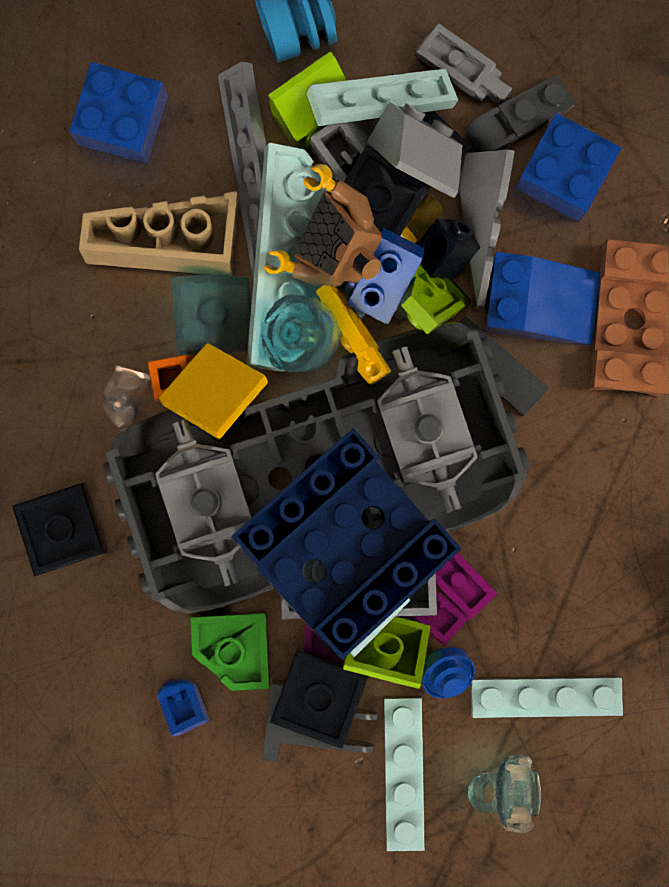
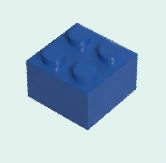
M91 62L69 133L78 145L147 164L168 98L163 82Z
M555 113L515 189L579 223L590 208L622 147Z

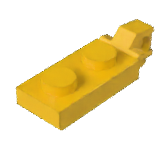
M323 285L315 292L321 299V302L318 304L321 312L330 322L335 321L342 332L339 334V339L349 353L357 355L356 358L359 360L357 371L369 384H374L389 374L391 370L379 353V346L355 309L347 305L348 298L341 287Z

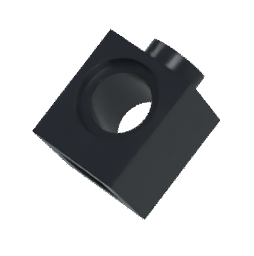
M437 218L417 243V245L424 248L421 265L430 278H455L481 248L472 236V229L462 220Z

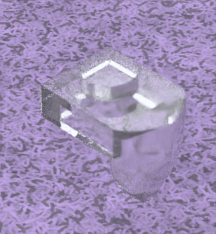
M116 365L103 392V407L108 418L118 428L130 424L137 417L151 386L150 375Z

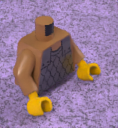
M317 164L311 167L313 171L320 175L321 182L319 183L314 178L308 176L303 179L304 185L311 191H317L322 188L328 191H324L293 254L298 259L297 263L291 261L289 254L284 250L271 251L268 253L277 256L281 264L279 268L272 265H264L265 271L269 274L287 271L293 273L292 278L317 287L323 285L340 286L344 281L357 283L362 277L366 280L374 278L381 268V262L374 256V253L382 240L381 232L374 225L369 200L365 195L339 179L338 182L333 180L332 171L327 165Z

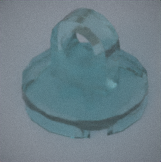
M511 754L504 758L499 766L498 773L479 774L469 784L468 796L472 806L481 812L498 813L500 823L506 831L511 833L525 834L534 827V824L531 822L532 816H538L540 811V778L537 771L530 768L531 763H533L530 757L523 754ZM486 782H489L495 791L494 799L491 803L484 801L481 793L482 787Z

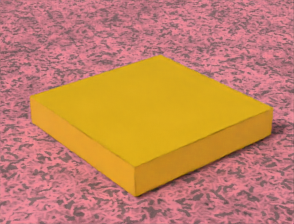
M207 343L164 391L159 400L166 408L220 440L268 381L264 374Z

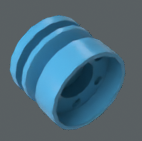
M255 0L267 41L277 63L301 55L299 37L305 36L313 50L320 48L317 31H320L326 45L337 42L336 17L331 0Z

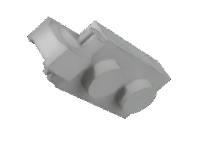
M439 23L435 24L415 51V56L432 69H446L450 81L473 98L475 96L482 101L486 96L489 100L500 105L506 102L511 94L512 88L499 79L502 73L496 68L495 62Z

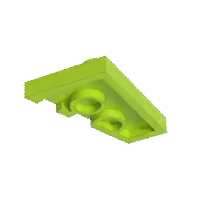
M420 263L403 295L401 306L407 312V318L411 324L429 334L461 312L472 300L452 278H430Z

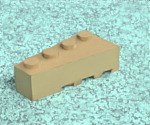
M237 191L224 193V196L206 198V196L190 198V201L168 204L167 201L153 203V206L133 209L131 206L83 213L79 251L86 264L232 277L239 217Z

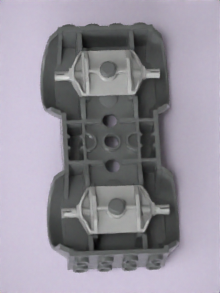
M446 322L429 334H426L424 330L415 329L377 341L378 351L391 372L376 383L369 384L357 371L359 361L356 358L357 355L355 353H348L339 360L336 378L248 406L220 440L171 410L139 421L116 434L110 451L105 452L108 462L103 463V468L109 484H115L120 499L115 500L116 509L122 522L128 521L132 535L127 537V543L132 557L140 559L144 572L139 574V580L145 596L151 595L153 602L159 601L172 611L191 613L228 606L274 589L231 536L283 491L277 490L270 485L269 474L273 469L277 467L288 469L292 476V483L306 470L305 464L309 457L313 455L322 456L352 428L357 431L380 457L376 462L428 520L435 518L447 532L474 524L507 507L518 496L523 479L527 478L525 470L530 469V464L524 448H517L513 433L517 432L514 416L510 410L506 412L504 410L500 397L505 396V390L499 374L493 375L488 360L493 359L487 338L480 339L478 330L472 331L459 322ZM374 507L364 509L361 517L363 524L369 529L380 527L383 521L380 510Z

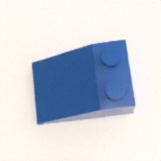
M495 252L486 296L482 330L485 333L591 346L593 342L600 272L533 256Z

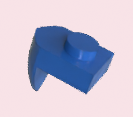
M173 678L168 679L159 688L157 699L160 702L171 736L178 737L210 721L198 687L194 682Z

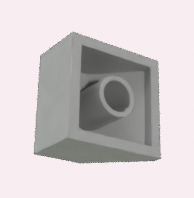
M389 102L367 143L395 168L455 198L459 189L462 145L451 137L454 130L434 119L432 125L423 120L425 114L408 103L402 109Z

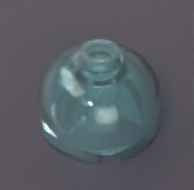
M290 294L276 301L266 314L264 323H269L267 336L262 335V346L266 358L275 368L290 373L314 372L329 363L335 355L340 341V328L334 313L325 303L306 295Z

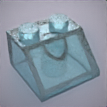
M212 274L171 277L177 353L180 356L198 354L207 343L227 354L248 352L251 317L249 278Z

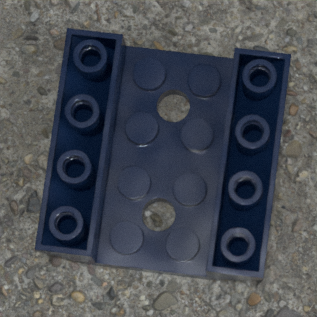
M354 428L346 433L231 536L256 569L307 626L341 660L352 652L462 549L435 518L428 520L376 461L380 457ZM374 507L380 510L383 521L378 529H369L363 524L361 517L365 508ZM309 560L319 561L324 567V577L318 583H310L303 576V566Z

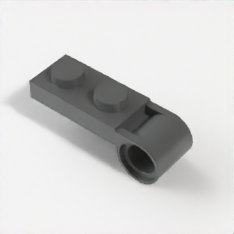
M558 74L482 114L469 123L464 130L478 152L505 150L513 142L551 122L555 113L564 115L577 104Z

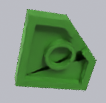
M266 612L190 617L192 656L203 666L205 665L221 679L220 681L231 691L270 688Z

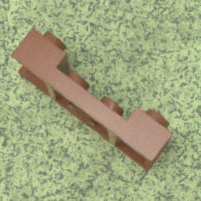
M607 239L601 247L600 280L589 390H622L663 397L669 394V245ZM634 310L641 315L642 325L639 329L633 330L625 325L624 315L626 311Z

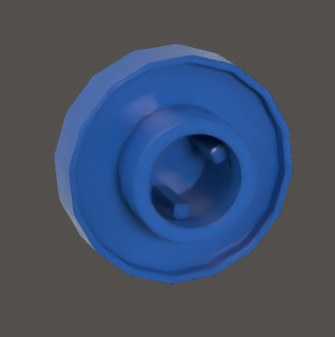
M441 648L431 653L425 659L421 683L426 693L432 697L441 699L454 697L464 692L471 685L475 678V667L468 653L461 648Z

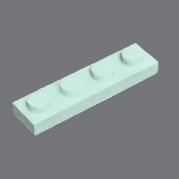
M446 69L310 85L307 92V97L318 126L381 118L389 102L402 109L408 103L421 112L451 109L458 101Z
M619 676L474 678L471 683V716L473 718L623 716L622 678Z
M421 696L384 697L387 851H425Z

